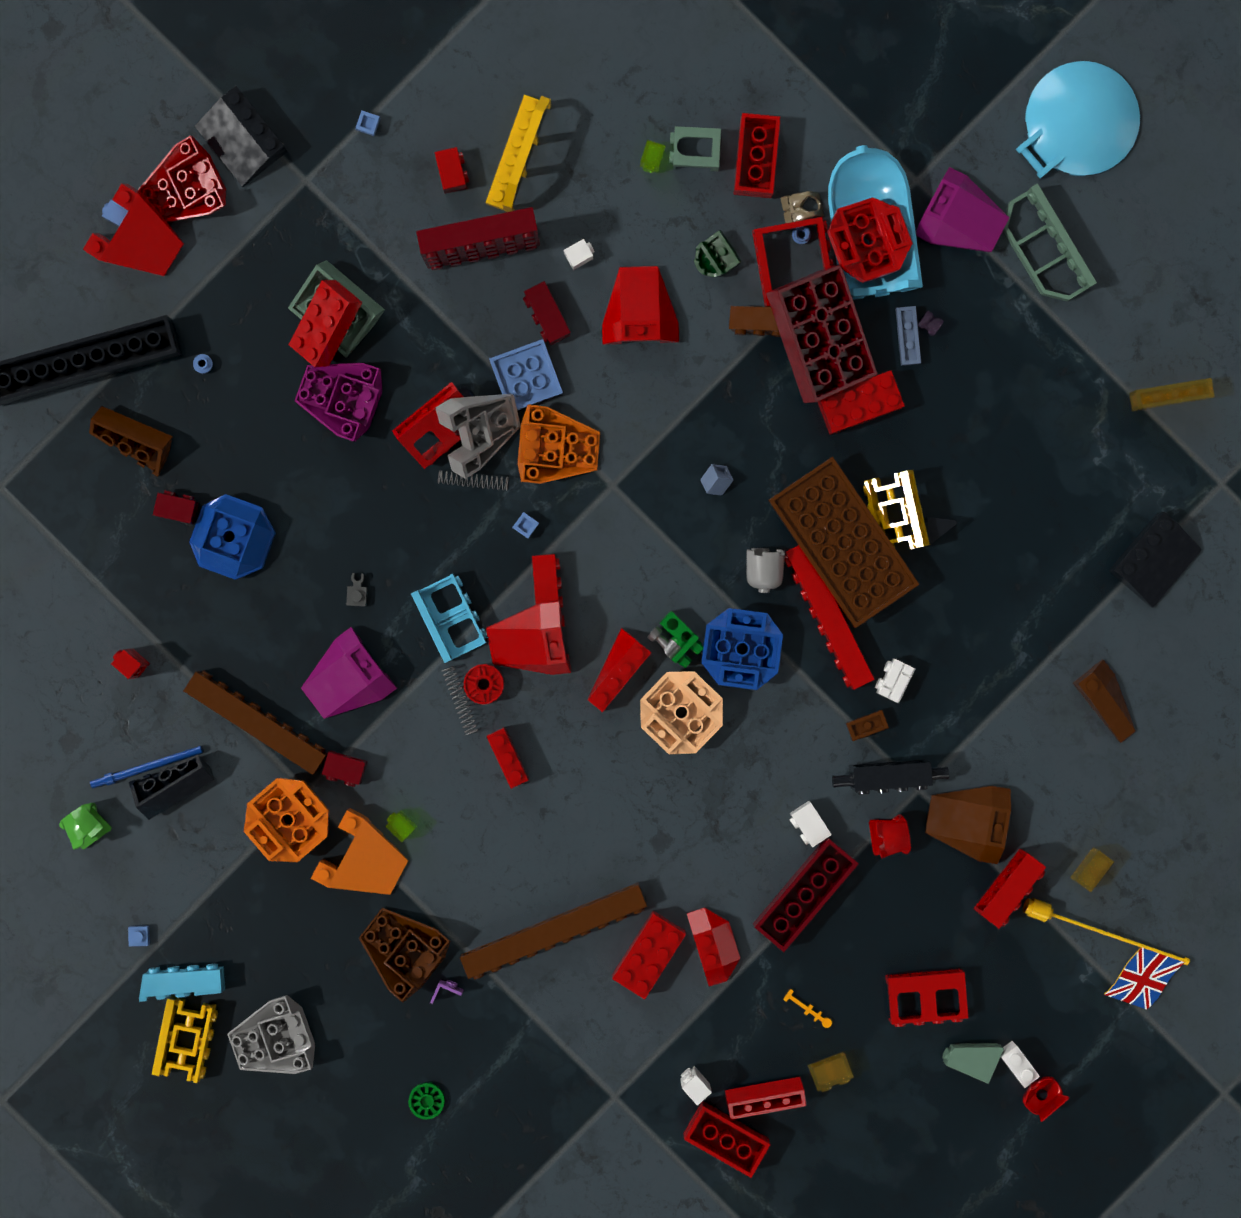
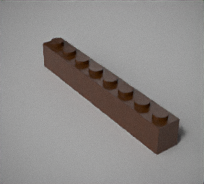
M203 670L202 672L197 671L194 673L183 690L185 693L312 775L316 774L327 757V753L324 752L326 749L317 743L313 745L309 742V738L302 733L296 734L292 731L293 727L285 722L283 724L276 721L277 717L269 712L265 714L260 710L261 707L254 702L248 703L244 700L245 696L235 691L233 693L228 690L229 686L221 681L217 683L211 679L213 676Z

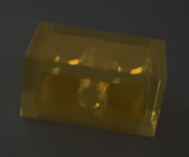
M1093 847L1070 878L1087 891L1092 892L1114 861Z
M844 1052L808 1065L817 1091H828L832 1089L833 1085L838 1083L843 1085L850 1082L851 1078H854Z

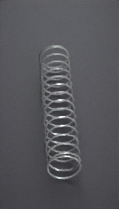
M441 470L439 471L438 484H440V480L442 479ZM472 474V475H471V478H472V487L474 488V486H473V474ZM476 474L477 488H479V487H478V474ZM481 475L482 488L484 489V487H483V475ZM486 475L487 489H489V488H488V475ZM491 476L492 489L494 490V488H493V476ZM496 476L497 489H498V476ZM501 477L502 490L504 491V489H503V477ZM506 477L505 482L506 491L508 489V477Z
M478 729L471 730V731L466 730L465 733H466V732H470V733H467V734H465V735L474 733V732L478 731Z

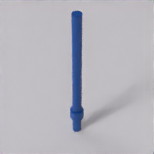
M201 746L114 774L111 772L105 774L102 778L90 781L92 789L105 784L108 786L116 783L118 780L201 754L203 749Z

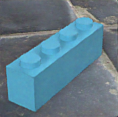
M208 964L204 968H199V965L187 966V969L172 966L168 967V970H160V967L149 968L142 976L139 1002L147 1001V998L155 996L157 1000L170 997L171 994H175V997L180 998L189 996L190 992H194L195 996L222 993L225 990L224 966L218 967V964Z

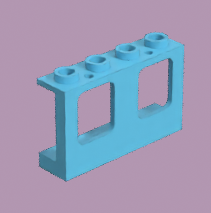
M450 574V576L411 593L444 663L487 643L486 639L488 638L484 627L481 629L479 627L478 621H480L477 612L475 610L472 611L469 606L472 602L468 594H463L461 587L463 583L460 577H455L454 574ZM454 584L462 599V604L444 613H439L431 598V594L445 586ZM470 618L479 634V638L457 648L448 633V628Z

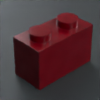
M164 490V494L157 493L153 511L154 516L195 524L199 502L194 501L195 497L183 495L182 498L175 497L176 493Z
M329 751L322 775H326L328 780L337 782V779L345 781V785L355 787L356 784H361L368 761Z

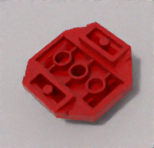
M873 197L838 208L827 232L842 269L862 283L899 271L913 244L900 208ZM863 238L868 239L869 242H870V245L866 244V243L864 242Z

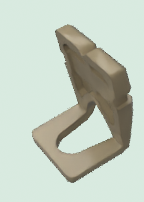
M806 191L781 197L782 209L785 211V223L807 220L812 217H824L821 198L818 192ZM811 197L816 200L818 210L811 212L805 210L802 206L805 200Z

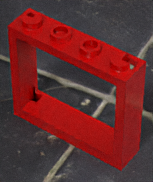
M822 217L752 230L765 307L770 306L766 293L772 291L763 234L816 224L823 268L834 266L833 260L829 259L828 254L831 251L830 242L826 240L825 232H828L827 223L823 221Z

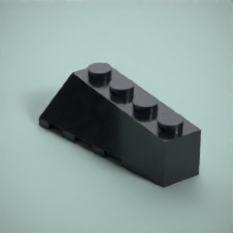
M195 755L176 763L175 767L162 768L160 773L155 775L147 774L140 781L132 780L129 782L136 808L150 820L213 781L214 777L210 766L199 755Z

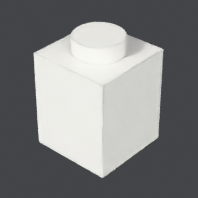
M582 239L566 248L564 255L572 269L575 270L593 260L592 253L595 251L590 242L586 243Z

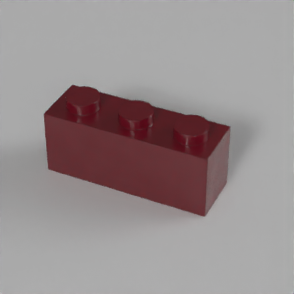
M545 281L524 291V303L527 308H532L534 314L531 316L536 325L540 324L543 330L540 334L544 342L548 341L551 346L571 335Z

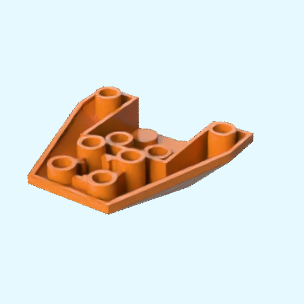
M527 405L520 427L518 468L521 482L541 484L596 471L598 467L600 432L549 407Z

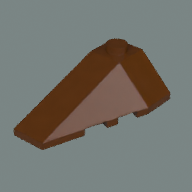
M1102 659L1074 681L1073 684L1119 743H1121L1135 732V728L1116 676Z

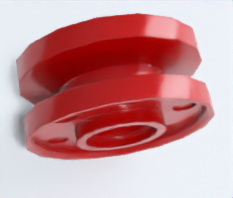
M488 664L477 665L471 668L465 675L463 682L467 697L478 704L492 703L500 697L504 689V678L500 671ZM481 679L489 681V687L486 690L479 687Z

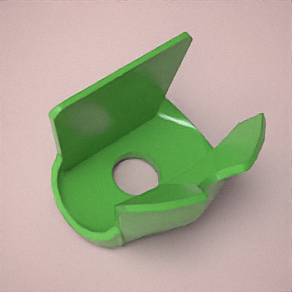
M95 803L83 804L59 823V827L66 830L73 850L80 847L81 849H86L112 829L97 812Z

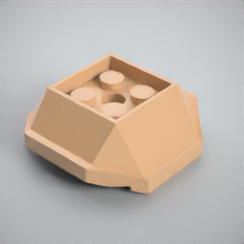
M695 671L666 672L640 699L641 728L668 754L697 753L723 726V698ZM679 707H684L687 710L686 715L682 718L676 715V710Z

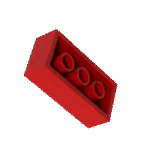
M742 113L733 195L772 198L780 116Z
M322 280L288 345L314 367L329 366L363 302L337 280Z
M892 370L866 379L817 401L830 435L905 407Z
M1019 848L973 909L997 928L1004 927L1010 919V914L1021 906L1023 897L1028 896L1032 892L1033 884L1036 880L1039 881L1044 876L1046 867L1029 853Z
M653 910L612 974V979L645 1000L686 935L685 930Z
M704 1101L700 1103L683 1133L685 1141L752 1178L771 1145L769 1138L736 1119L730 1120L729 1115Z

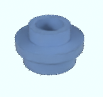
M807 226L794 228L792 238L797 244H805L811 238V231ZM803 232L805 234V237L800 238L798 236V233Z
M200 354L194 358L193 367L197 372L205 374L212 369L213 362L208 355ZM202 360L206 362L204 367L199 365Z

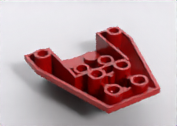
M191 135L174 145L138 189L149 199L166 222L211 215L226 206V188L210 154Z
M658 266L619 268L602 324L603 345L637 341L679 343V322Z
M559 600L538 603L487 627L486 631L492 663L550 675L571 673L569 654H566L561 627L562 614Z

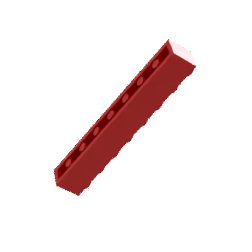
M799 545L786 551L784 562L787 567L791 566L794 572L791 574L796 585L800 584L802 588L800 594L805 602H809L811 608L808 610L812 618L817 619L819 623L817 628L821 636L825 635L828 641L825 643L830 653H834L836 657L834 660L838 670L842 669L845 675L842 678L847 688L851 687V689L855 690L875 680L833 595Z

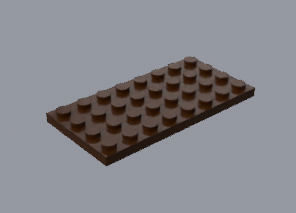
M833 456L768 500L854 628H857L920 585Z

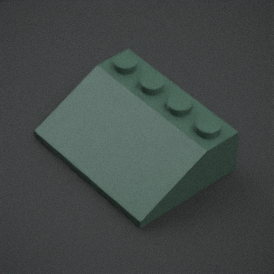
M326 260L315 266L288 309L302 319L321 281L337 280L363 302L338 348V351L347 358L376 324L385 309Z

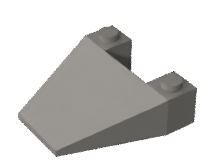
M513 394L450 398L435 407L439 424L453 432L457 429L459 430L462 446L448 454L451 470L465 479L479 471L521 427Z

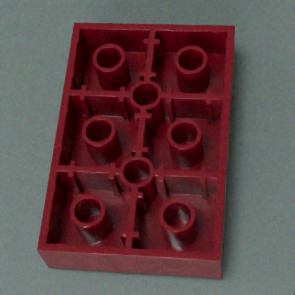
M533 207L416 231L421 256L427 268L432 270H440L444 265L449 264L451 267L459 266L463 261L468 260L470 263L478 262L480 258L487 256L488 259L499 257V254L502 253L512 255L518 253V250L521 249L532 251L537 249V246H540Z
M841 264L824 268L766 293L804 403L817 402L877 375Z

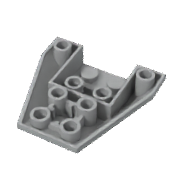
M288 995L270 1000L227 1034L240 1070L297 1074L313 1068L315 1042L303 1008Z

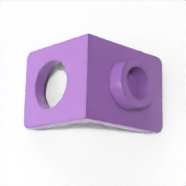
M440 979L430 1003L433 1004L440 987L462 996L464 990L457 987L458 984L453 981L447 980L446 982Z

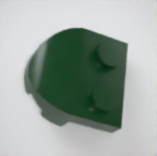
M721 230L699 243L696 247L695 266L701 274L709 277L722 276L742 262Z

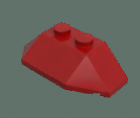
M705 907L688 912L687 917L708 986L726 982L740 960L729 921Z

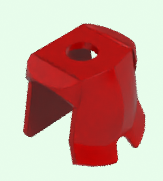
M901 814L891 820H869L872 850L875 856L880 855L882 859L898 852L906 855L909 854L911 850L910 834L907 821Z
M1049 1076L1032 1082L1023 1095L1024 1105L1030 1112L1039 1115L1041 1122L1069 1099L1068 1096L1063 1095L1059 1083ZM1040 1089H1044L1047 1092V1097L1044 1100H1039L1036 1096L1037 1091Z

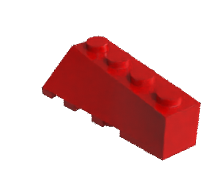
M622 628L588 697V701L601 712L606 709L651 654L648 649Z

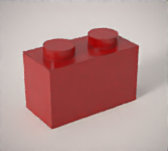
M457 147L434 152L444 193L467 189L466 183L469 182L467 171H463L461 165L465 164L463 153H459Z
M120 649L113 656L114 661L111 663L127 679L138 678L150 665L134 649Z

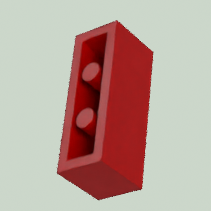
M503 727L488 734L486 737L510 788L528 781L529 777L506 728Z

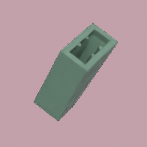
M998 1043L950 1044L949 1048L944 1050L942 1058L946 1066L989 1084L1004 1048Z

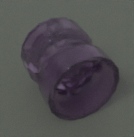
M928 310L918 323V327L926 329L928 334L934 336L944 320L936 318Z

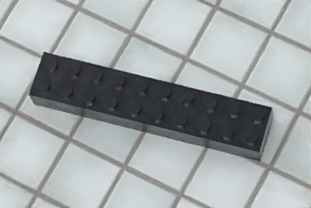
M164 315L0 361V406L181 356L182 353L172 318Z

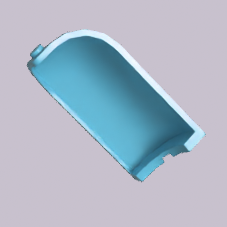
M867 145L858 146L855 151L845 155L838 161L832 171L828 185L831 222L838 208L873 197L900 208L913 244L900 270L862 283L843 270L853 300L863 299L870 295H875V297L890 295V292H906L923 287L911 193L906 173L899 161L890 153L877 148H868ZM863 238L864 242H865L866 244L870 245L869 240L866 239V238Z

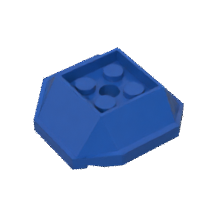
M225 494L202 506L189 543L199 567L237 580L263 569L276 532L264 508ZM232 531L235 538L232 542H228L226 535Z
M728 608L706 624L701 663L718 685L758 690L778 674L783 634L768 613ZM740 643H744L747 646V651L744 654L737 652V646Z

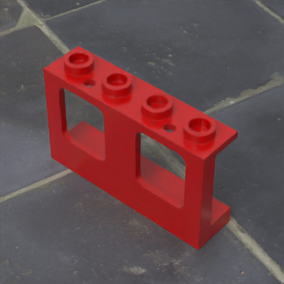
M452 382L392 430L397 440L424 469L432 465L442 454L448 452L454 444L461 441L458 429L453 432L439 424L435 408L450 398L464 397ZM431 431L439 441L424 454H421L414 447V443Z
M962 969L885 975L889 995V1021L895 1027H904L906 1023L924 1025L925 1022L932 1021L933 1024H942L944 1020L962 1022L963 1019H968L965 972ZM957 989L960 1012L937 1014L936 991ZM919 992L921 1015L899 1017L898 994Z

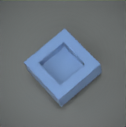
M361 110L355 129L375 136L381 118Z
M523 512L512 528L529 539L539 523Z
M149 925L128 927L129 946L150 945Z

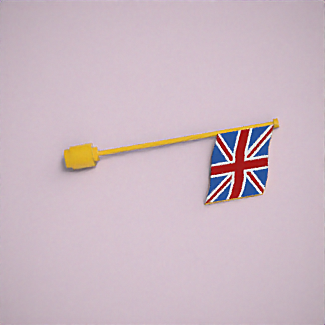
M1028 898L1024 903L1023 913L1027 914L1028 917L1043 922L1055 917L1140 947L1126 963L1115 983L1104 993L1106 996L1148 1009L1159 998L1174 973L1183 964L1188 965L1190 959L1187 957L1181 958L1053 913L1052 905L1044 901Z

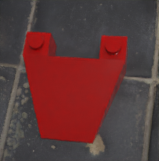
M122 183L112 200L128 210V213L112 240L107 239L100 233H92L83 250L100 261L165 276L184 243L143 193L129 184Z

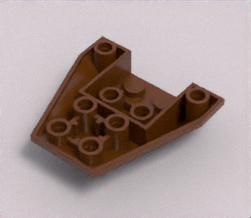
M984 786L933 794L930 799L925 833L977 861L998 864L1006 844L1011 814V790L997 786Z
M385 908L378 912L359 937L387 989L401 1002L406 1001L425 984L445 958L451 942L436 928Z

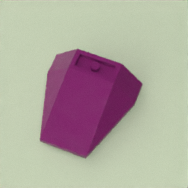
M949 167L918 225L916 237L930 244L992 252L1009 217L967 175Z
M364 363L330 364L326 367L307 365L295 402L335 435L356 442L370 428L382 394L381 369Z
M352 627L333 641L301 687L324 719L380 701L397 689L389 676L383 673L362 644V640Z

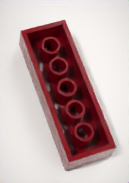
M826 838L754 921V928L785 952L856 868L858 863L831 839Z

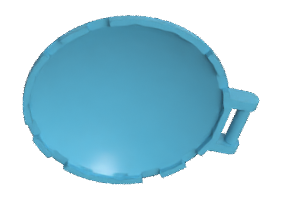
M1077 61L1061 65L1046 74L1032 91L1025 113L1028 139L1016 148V151L1019 154L1022 153L1036 170V175L1039 178H1042L1053 168L1074 176H1086L1105 172L1123 160L1136 141L1140 126V110L1136 96L1127 81L1116 71L1105 65L1089 61ZM1031 146L1047 166L1043 167L1027 147Z

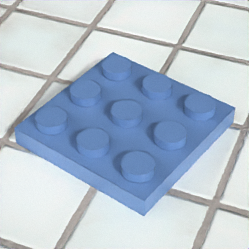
M543 339L489 358L501 393L514 395L517 411L526 408L527 405H534L563 394Z

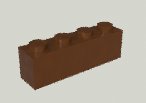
M103 406L95 413L90 422L89 433L110 447L114 445L122 455L126 457L129 455L136 459L138 465L143 468L145 466L150 468L155 476L158 477L170 452L173 436Z

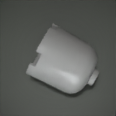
M769 548L747 549L746 578L749 585L757 588L760 593H770V589L779 587L783 581L785 551L777 549V552H769Z

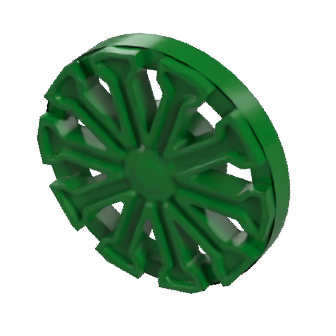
M428 1082L414 1087L408 1100L411 1112L416 1117L425 1120L438 1116L445 1103L443 1091L439 1086ZM421 1087H425V1094L422 1091ZM429 1087H432L433 1089L429 1094ZM438 1091L439 1095L433 1096L434 1093ZM415 1106H420L418 1110L414 1109ZM424 1109L425 1114L421 1115L420 1112Z

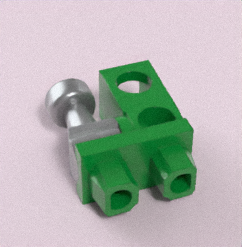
M670 611L659 624L673 637L670 640L666 639L661 635L662 630L656 626L647 638L652 642L656 640L664 649V653L674 663H678L686 668L692 660L685 653L691 649L698 655L703 650V645L698 640L699 637Z

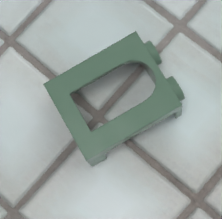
M675 126L674 132H670V144H674L673 152H669V163H673L672 169L676 167L711 168L710 171L718 172L721 129ZM685 137L711 138V157L682 155L677 150V143Z

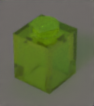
M647 140L640 161V167H643L644 171L650 173L659 171L665 152V145Z
M402 811L398 814L393 812L387 819L389 823L385 826L401 842L417 827Z

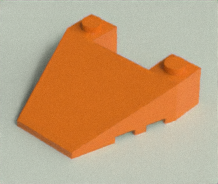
M349 808L338 828L355 837L338 867L322 859L311 879L327 888L390 895L409 860L372 824L368 817Z

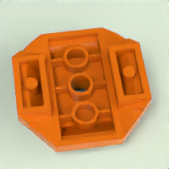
M276 778L247 803L244 833L268 861L298 862L328 837L329 809L304 780ZM286 814L292 816V824L285 823L284 816Z

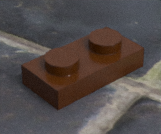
M882 710L846 723L852 741L889 728Z

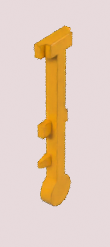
M792 989L787 992L783 999L785 1002L791 999L806 1010L804 1012L806 1016L809 1013L815 1017L814 1022L819 1019L825 1028H829L832 1025L830 1018H823L821 1016V1011L816 1013L812 1010L813 1005L806 1006L792 996L794 992Z

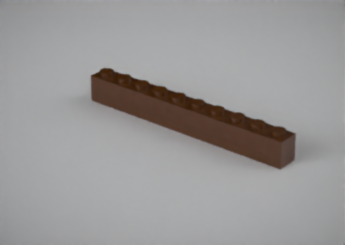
M637 882L460 955V960L468 979L473 977L475 980L483 977L484 972L489 970L496 972L502 969L504 964L509 963V965H513L519 962L521 957L527 956V958L535 956L538 954L537 951L543 948L546 951L554 948L558 942L567 943L573 940L575 935L580 934L584 936L589 934L591 929L598 927V929L604 928L612 920L616 919V922L627 918L626 915L629 913H641L645 910L644 907H647V903Z

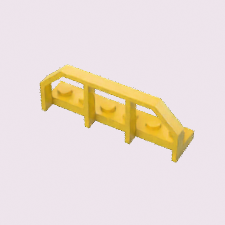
M527 95L523 96L485 202L487 205L506 212L514 211L513 203L521 176L525 178L527 176L525 164L532 144L538 145L537 131L546 109H551V99L541 96L540 100Z

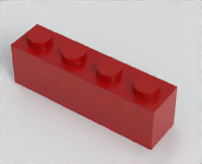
M555 554L532 556L536 604L559 600L560 608H563V597L559 596L558 589L562 588L561 577H557V570L560 569L559 558H556ZM562 615L561 627H565L564 615Z
M800 1077L725 1090L730 1120L806 1106L805 1092Z

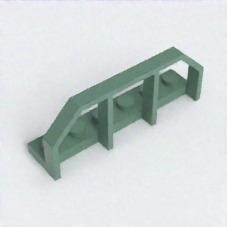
M1038 183L1008 203L1006 215L1009 217V220L1003 232L1041 295L1068 301L1097 283ZM1028 197L1030 203L1036 206L1039 218L1045 221L1046 225L1017 242L1008 225L1013 205ZM1047 229L1049 235L1057 241V248L1063 255L1034 272L1019 245ZM1067 258V265L1076 273L1077 282L1082 288L1071 295L1045 290L1037 275Z

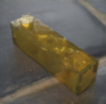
M1212 378L1139 389L1129 393L1132 412L1207 400L1215 397Z

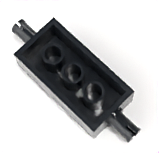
M925 759L849 765V775L832 776L833 788L850 786L859 795L870 794V790H875L877 793H888L889 789L902 792L908 791V787L916 788V790L928 789L927 786H933L932 780L949 779L948 767L931 768V762Z

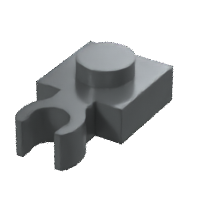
M352 573L351 580L353 586H347L346 605L367 606L368 587H362L365 579L364 574H361V579L357 581L355 580V573Z

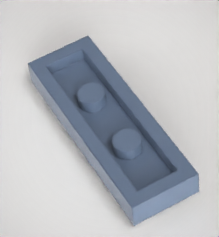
M916 306L896 308L901 366L921 364Z

